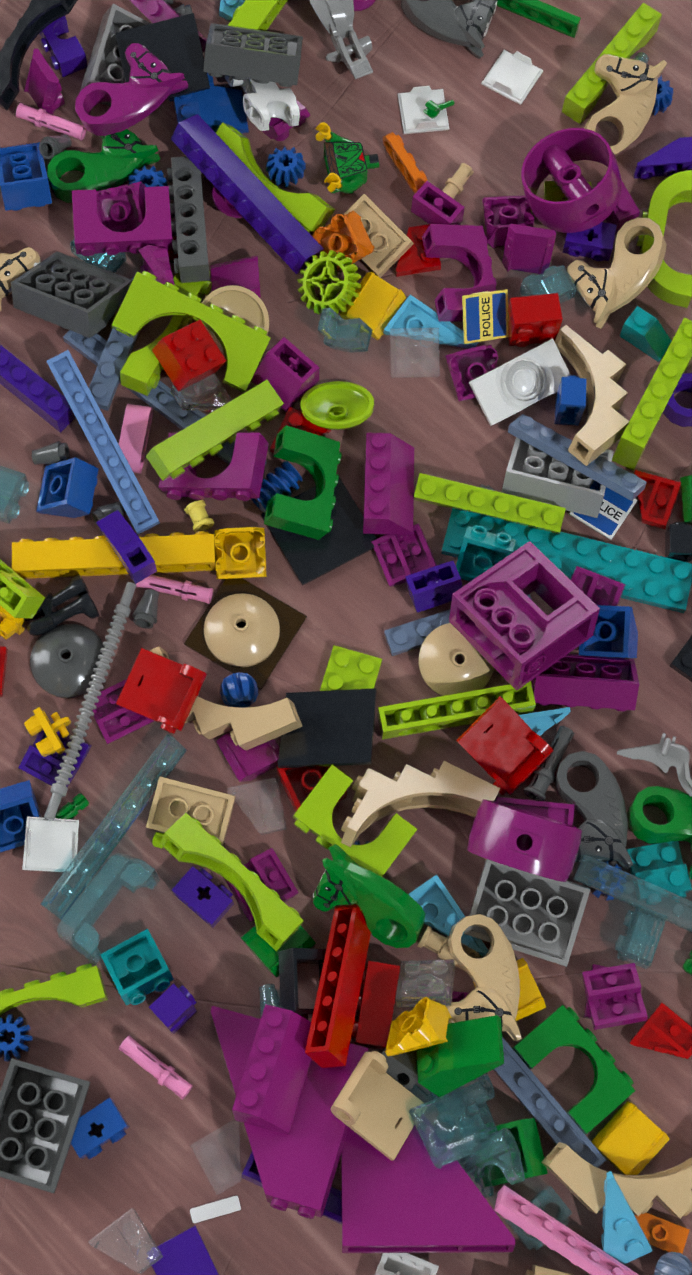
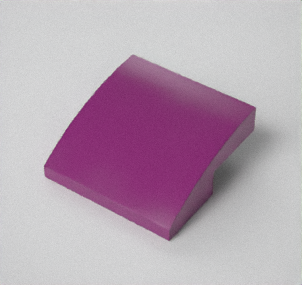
M419 523L413 526V535L387 534L372 541L390 587L405 583V576L437 566Z
M576 566L571 579L596 605L618 606L626 586L623 583Z
M126 680L101 691V696H97L99 702L95 703L97 708L92 710L107 744L154 722V720L116 705Z
M273 848L251 858L248 863L244 864L249 871H253L259 876L264 885L276 891L284 903L299 893ZM225 879L249 922L254 921L250 907L242 894Z
M635 963L582 972L586 999L594 1030L647 1021L648 1015L641 995L642 986Z

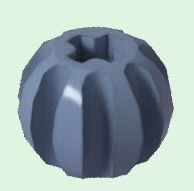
M666 1253L658 1260L654 1275H692V1262L681 1253Z

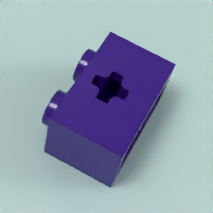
M601 222L581 232L566 233L562 253L573 257H588L595 261H609L613 250L617 225Z
M453 560L405 576L409 595L417 613L452 601V594L463 587Z
M192 866L175 885L172 892L201 919L214 928L234 905L231 899L233 894L222 884L219 887L211 882L213 877L201 867L197 870ZM201 890L203 892L209 890L210 899L203 898L200 900L199 892Z

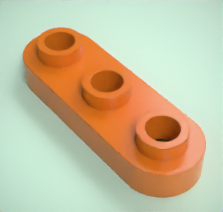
M391 132L383 136L384 147L411 190L416 193L427 181V177L422 170L419 171L413 155L405 150L402 138Z

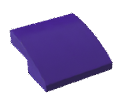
M44 730L39 732L34 744L29 746L18 768L52 786L53 783H56L54 778L59 776L57 770H61L59 764L64 762L62 756H66V753L58 754L55 752L43 757L36 747V743L47 737ZM59 731L56 732L65 749H68L67 743L71 742L69 736L72 734L69 733L67 737L63 738ZM87 742L80 744L82 750H78L80 756L75 758L78 762L73 764L75 770L71 771L72 778H68L70 783L92 746Z
M196 1225L146 1252L156 1275H219Z

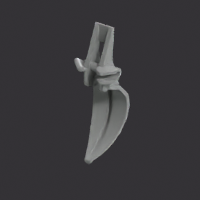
M309 0L320 21L330 33L336 49L335 52L327 54L326 60L336 63L344 62L355 80L373 73L370 63L366 58V55L372 50L370 37L365 36L358 39L353 29V0ZM347 38L350 45L345 46L343 39ZM355 53L356 59L359 60L352 62L349 55Z
M663 733L659 744L619 749L617 751V755L620 754V756L622 755L626 758L652 762L665 773L668 772L671 766L676 767L681 786L692 797V777L690 776L689 769L690 752L687 747L675 743V736H673L671 741L670 738L665 739L666 734Z

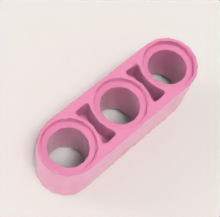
M128 403L122 424L119 446L133 473L141 474L152 423L153 408Z

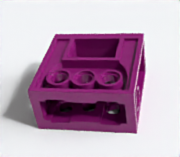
M529 541L452 594L449 622L517 691L591 638L595 630L600 608ZM535 591L554 611L547 616L527 595Z

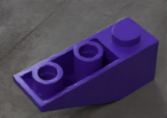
M692 137L678 138L638 162L633 175L634 179H650L659 176L669 177L678 172L692 170Z
M118 510L96 522L135 584L157 572L154 559Z

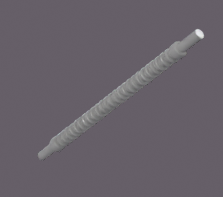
M127 582L120 604H117L114 613L116 615L112 616L114 622L109 624L111 628L107 629L109 635H105L107 641L102 643L104 648L100 649L102 654L98 655L100 661L95 663L97 668L93 669L95 674L91 675L93 681H89L90 688L86 689L88 694L84 695L86 701L81 703L83 708L79 709L81 714L76 716L78 721L74 722L76 728L72 729L74 734L69 736L71 742L67 743L69 748L64 750L66 756H62L64 762L59 764L61 770H57L59 776L54 778L56 783L52 784L50 790L52 796L44 818L49 821H54L61 799L66 796L68 791L66 785L70 784L68 778L73 776L71 774V771L75 770L73 764L78 762L75 758L80 756L78 750H82L80 744L85 742L83 737L87 736L85 730L90 728L87 724L92 722L90 716H94L92 710L97 708L95 703L99 702L97 696H101L99 690L104 688L102 683L106 682L104 676H108L106 670L111 668L109 663L113 662L111 657L115 656L113 650L118 648L116 643L120 642L118 638L122 636L120 631L124 630L123 624L127 623L125 618H128L131 612L129 606L136 589V584L132 582Z

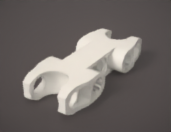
M225 75V79L230 87L242 86L246 93L243 96L244 111L249 120L260 131L269 130V122L272 117L283 119L289 126L299 125V107L296 102V96L290 88L279 89L275 82L269 81L267 84H261L256 82L255 79L235 80L232 76Z

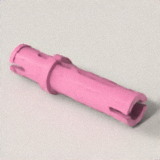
M20 103L17 107L16 117L32 122L36 127L41 128L43 126L80 141L85 137L86 128L84 125L49 114L42 108L38 110L23 103Z
M150 575L136 583L138 588L152 589L161 593L179 596L185 601L192 599L209 604L213 595V588L194 585L192 581L188 580L181 582Z
M130 1035L121 1043L119 1050L158 1080L157 1083L159 1085H165L182 1100L191 1091L193 1085L175 1072L174 1067L171 1065L168 1067Z

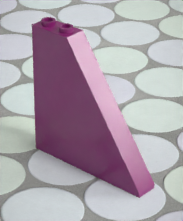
M212 1006V1018L234 1092L237 1095L261 1019ZM350 1043L346 1066L321 1068L315 1061L311 1060L289 1135L244 1123L265 1196L271 1207L281 1211H286L287 1208L298 1211V1215L308 1219H314V1216L322 1218L349 1129L346 1124L331 1112V1107L363 1054L369 1052V1048Z
M423 1113L419 1116L393 1161L351 1128L348 1129L341 1152L342 1253L513 1252L515 1238Z

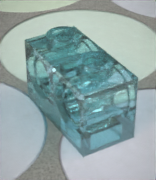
M546 1186L529 1201L543 1211L548 1203H554L558 1208V1214L555 1219L565 1226L570 1222L568 1217L572 1214L571 1210L551 1186ZM509 1220L506 1221L507 1225L526 1249L531 1250L534 1247L537 1251L545 1245L535 1237H527L523 1229Z

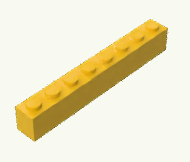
M200 531L194 535H184L183 533L176 532L171 533L169 536H159L152 533L139 537L155 561L157 568L155 573L216 571L214 534ZM96 536L94 539L71 537L69 540L46 538L44 541L21 539L19 542H12V570L23 579L74 577L78 574L81 576L128 574L105 536Z

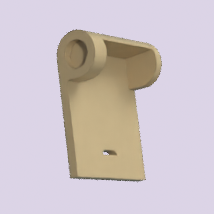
M377 1051L365 1052L333 1103L331 1112L393 1161L426 1104L386 1073L388 1064L384 1055Z

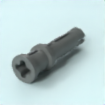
M565 726L559 727L550 745L554 751L533 772L534 776L529 786L523 790L524 794L535 801L545 800V793L550 783L555 781L554 773L575 734L571 729Z

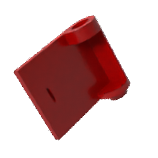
M141 648L116 705L161 723V729L175 734L176 730L182 731L207 674L193 666L182 665Z
M501 696L456 740L495 781L493 785L500 788L499 793L501 795L505 793L511 795L554 751L544 739L521 719Z

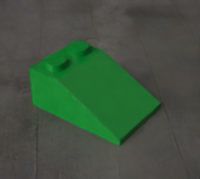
M495 1015L449 1023L446 1032L448 1042L417 1050L418 1083L438 1097H442L504 1064L501 1017Z

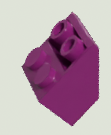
M283 337L267 352L254 373L251 382L257 386L268 380L284 403L281 408L287 412L289 407H292L319 381L320 367Z

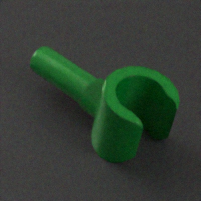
M429 100L425 104L427 108L423 112L429 117L435 118L441 110L451 107L455 103L454 100H450L437 105L432 100Z

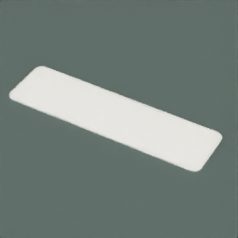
M236 1195L191 1208L190 1214L192 1222L198 1223L239 1211L241 1206Z

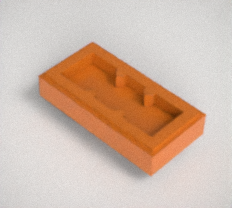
M649 1213L640 1214L639 1216L635 1215L651 1246L666 1252L683 1254L690 1229Z

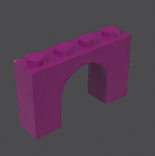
M169 186L144 187L145 218L137 228L129 232H115L106 228L101 223L98 216L96 189L72 190L76 254L83 256H92L97 253L116 255L119 252L139 254L138 250L147 245L173 250Z
M430 224L422 236L426 257L458 260L470 270L473 276L474 287L443 288L435 299L439 321L463 322L462 296L496 291V279L493 277L491 268L492 259L487 249V236L484 234L483 226Z
M169 433L168 438L175 435L176 433ZM237 433L232 460L221 474L213 478H199L196 472L197 466L192 468L189 465L184 468L185 472L176 479H172L170 476L162 481L160 478L158 487L168 498L173 500H180L181 497H190L194 500L214 498L222 501L227 498H236L242 501H248L250 498H259L269 443L261 433Z

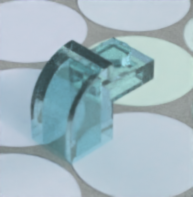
M324 308L322 310L318 331L325 336L323 341L325 345L335 350L350 353L368 351L372 329L360 318L344 320L332 308Z

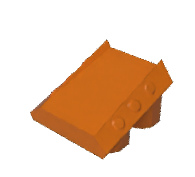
M351 211L346 215L336 214L332 217L331 224L319 227L311 235L323 247L324 252L327 254L331 250L335 251L336 254L341 252L345 254V258L349 257L352 259V264L371 254L375 248L363 226L361 216L355 211ZM337 266L336 271H341L342 269L340 268V266Z

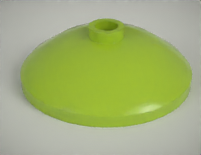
M333 381L316 385L309 389L301 399V412L303 416L314 425L331 430L349 429L358 426L366 421L374 410L372 394L364 387L350 382Z

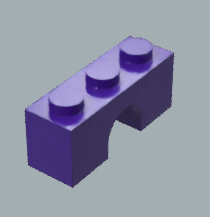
M65 16L52 22L39 33L42 37L40 42L44 51L50 52L51 64L54 70L59 69L62 77L78 72L88 66L86 54L76 36L68 39L59 38L61 35L69 32Z
M173 983L149 1008L175 1034L197 1013L194 1007L197 1002L183 985L178 989Z

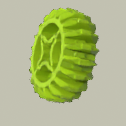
M333 250L329 251L328 254L321 251L320 258L312 255L313 262H305L308 268L306 271L300 270L304 277L297 280L298 283L303 285L297 289L299 293L303 294L300 299L307 303L306 307L308 309H313L314 313L318 315L322 313L328 317L332 313V315L337 316L339 309L342 312H347L346 304L354 305L351 300L352 297H359L355 289L361 288V284L356 282L361 278L360 274L355 273L358 270L357 265L352 264L351 258H345V254L341 252L336 254ZM337 266H340L344 273V281L338 278ZM315 286L320 288L322 301H319L316 296Z

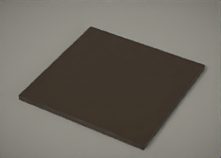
M242 578L226 579L184 645L233 674L239 672L248 673L255 679L257 687L262 689L307 616ZM245 593L262 598L274 609L279 620L280 636L276 648L264 661L249 667H234L221 662L210 652L204 637V623L210 609L219 600L233 594ZM245 622L237 623L238 628H244L246 626Z

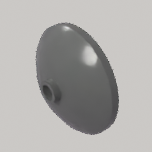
M78 624L58 625L55 629L43 633L33 646L30 656V667L34 679L44 691L56 697L75 698L86 694V689L90 688L89 681H93L91 675L95 674L93 669L97 668L95 663L100 661L98 655L102 654L100 649L104 648L103 642L92 630ZM66 652L71 653L70 658H68V659H63V658H62V655H63L64 653H66Z

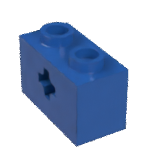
M575 375L562 377L555 397L554 424L579 426L586 406L587 379Z
M109 1097L79 1118L71 1142L79 1158L83 1159L87 1156L90 1160L103 1151L102 1145L108 1141L114 1144L127 1135L124 1130L130 1126L112 1098ZM94 1124L105 1127L101 1130V1137L91 1135L94 1131Z

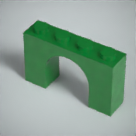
M287 425L276 435L273 457L290 461L306 468L315 481L316 494L313 500L303 501L276 493L267 501L264 525L317 540L331 531L333 525L331 511L336 502V497L333 496L334 488L339 479V475L336 473L337 465L340 463L342 453L339 451V441Z
M562 1005L512 1049L529 1069L536 1066L558 1047L568 1046L576 1048L589 1058L594 1071L593 1084L588 1093L566 1112L582 1132L588 1134L636 1090L631 1086L634 1084L631 1077L625 1071L620 1073L615 1067L614 1063L616 1061L606 1049L602 1051L595 1043L597 1041L596 1036L588 1028L584 1030L577 1022L579 1017L570 1007L566 1009Z

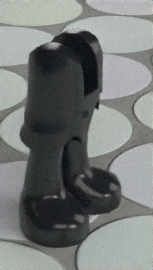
M80 574L74 576L70 584L56 594L52 595V593H49L47 596H44L45 599L33 619L24 618V621H32L43 616V618L28 625L27 630L30 635L37 636L55 629L61 622L78 614H85L91 619L100 616ZM79 597L77 600L58 610V605L70 599Z

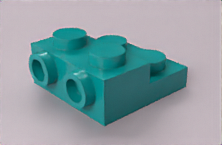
M481 525L468 526L456 563L460 578L471 582L513 553L516 540L511 539V536L504 532H500L497 535L487 532V529Z
M678 841L627 849L633 863L630 873L637 902L645 901L646 905L661 902V898L671 896V900L686 898V893L692 890L687 865L683 863Z
M148 929L100 954L126 1006L142 1003L146 999L147 994L154 990L156 992L166 990L170 986V981L174 980Z

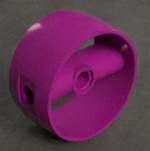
M568 128L556 131L536 143L528 152L522 165V185L529 206L540 223L551 230L562 233H575L590 229L604 221L613 212L620 200L622 191L621 174L616 157L608 142L600 134L592 130ZM574 161H596L606 165L608 169L600 183L592 189L582 175L580 167L574 164ZM549 174L568 201L553 202L536 196L541 183Z
M483 799L473 822L467 851L521 871L556 881L567 882L581 844L582 830L538 814Z

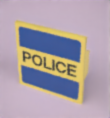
M507 289L462 296L464 344L509 337Z

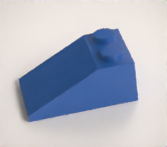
M210 85L211 89L174 98L177 124L198 114L215 133L222 122L232 125L241 133H249L247 117L243 107L242 90Z
M40 142L0 148V187L5 211H18L22 208L43 207L46 204H52L44 158L39 151Z

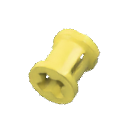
M204 500L194 501L184 509L194 524L192 528L195 533L206 531L214 525L213 519L209 518L206 512Z

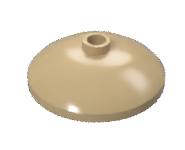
M234 285L220 287L212 291L202 302V304L208 307L210 304H213L223 309L222 314L230 318L232 315L242 318L246 321L244 325L252 329L254 326H257L267 332L269 331V315L265 304L258 295L247 288ZM206 327L207 331L209 332V334H210L211 337L213 338L214 342L216 343V345H217L218 348L220 349L221 353H222L223 356L225 357L223 348H222V346H221L219 340H218L217 337Z
M233 594L219 600L210 609L204 623V637L210 652L221 662L234 667H249L264 661L276 648L280 636L279 620L274 609L262 598L251 594ZM245 622L246 626L244 628H238L237 623Z
M451 623L434 629L425 638L419 651L418 664L422 678L434 692L441 696L483 689L489 682L494 667ZM456 655L463 657L462 664H458L455 661Z

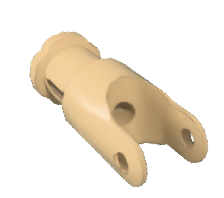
M428 925L418 943V947H425L435 952L438 958L465 971L450 955L447 941L449 936L444 937L434 932L432 927ZM461 943L463 951L468 956L475 959L479 958L480 955L477 951Z

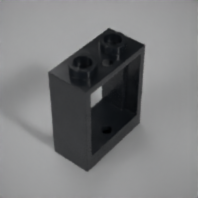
M290 948L279 951L281 1008L291 1010L308 1020V1018H312L314 1009H299L297 963L319 964L320 982L326 949Z

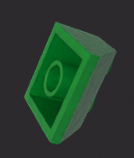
M535 1118L521 1119L473 1131L485 1188L548 1174L547 1168L541 1163L544 1160Z

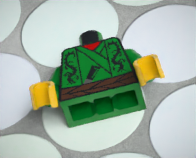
M322 122L315 128L319 131L315 138L317 141H323L324 139L326 141L324 142V160L328 176L324 182L329 183L327 189L331 194L337 192L352 194L367 182V169L379 168L378 154L364 155L362 143L354 142L335 134L327 123Z

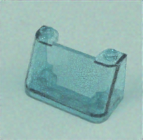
M125 853L112 855L59 923L57 928L59 938L95 966L101 959L100 954L102 953L98 948L101 936L92 926L123 886L132 893L142 887L153 890L160 881L156 870L146 862Z

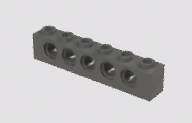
M187 156L171 157L172 167L167 168L168 181L173 182V185H169L170 200H174V203H170L171 218L176 219V221L171 222L172 236H177V240H172L174 255L178 254V258L174 259L175 273H180L181 283L210 281L201 171Z

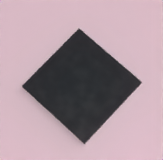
M194 13L115 33L126 83L129 82L131 67L126 59L125 51L131 44L140 43L161 60L171 73H183L185 79L182 81H187L188 83L187 89L171 94L165 100L211 89L208 74L203 72L204 56Z
M340 477L334 488L333 496L336 497V502L331 511L333 525L331 531L321 539H313L267 525L302 586L374 549L372 541L377 538L375 534L363 533L364 516ZM316 486L293 498L303 501L313 500L316 494ZM265 513L261 514L263 520L265 519Z
M376 688L286 693L285 698H289L296 707L302 727L281 735L278 768L371 764Z

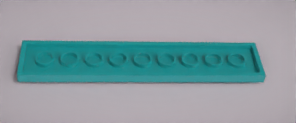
M452 508L441 554L458 558L467 527L481 525L487 529V532L496 535L500 532L509 534L511 539L516 540L513 552L527 542H532L570 580L576 566L625 584L626 586L621 596L623 599L680 613L686 611L692 583L691 563L564 532L557 534Z

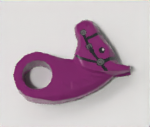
M133 43L125 51L126 59L131 67L129 82L91 83L83 88L77 96L75 111L86 130L96 136H106L121 132L149 116L169 95L187 89V81H182L185 79L184 74L171 73L166 65L140 43ZM111 102L110 109L104 115H90L93 107L98 103Z

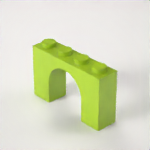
M331 765L292 818L296 820L294 825L306 834L310 831L316 835L315 841L323 848L328 850L330 846L336 844L357 865L383 877L417 831V828L396 813L374 841L364 845L353 844L351 847L341 843L342 838L339 837L333 827L332 813L336 803L353 780L334 765Z

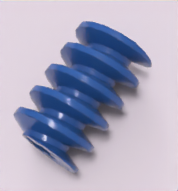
M284 461L281 467L274 469V474L268 473L266 475L267 480H262L260 497L251 499L265 513L267 501L276 493L282 495L283 492L291 496L290 487L298 490L297 481L302 482V477L291 463Z

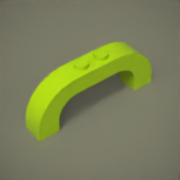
M692 170L678 172L662 181L652 195L647 212L643 211L641 218H650L660 226L663 236L668 210L678 203H692ZM638 236L636 246H640L639 254L646 253L651 249L654 243L652 236ZM663 259L658 273L648 284L647 288L659 299L669 304L688 308L692 299V275L671 269Z

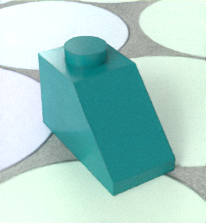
M638 306L625 321L619 336L658 362L663 358L672 342L659 320Z

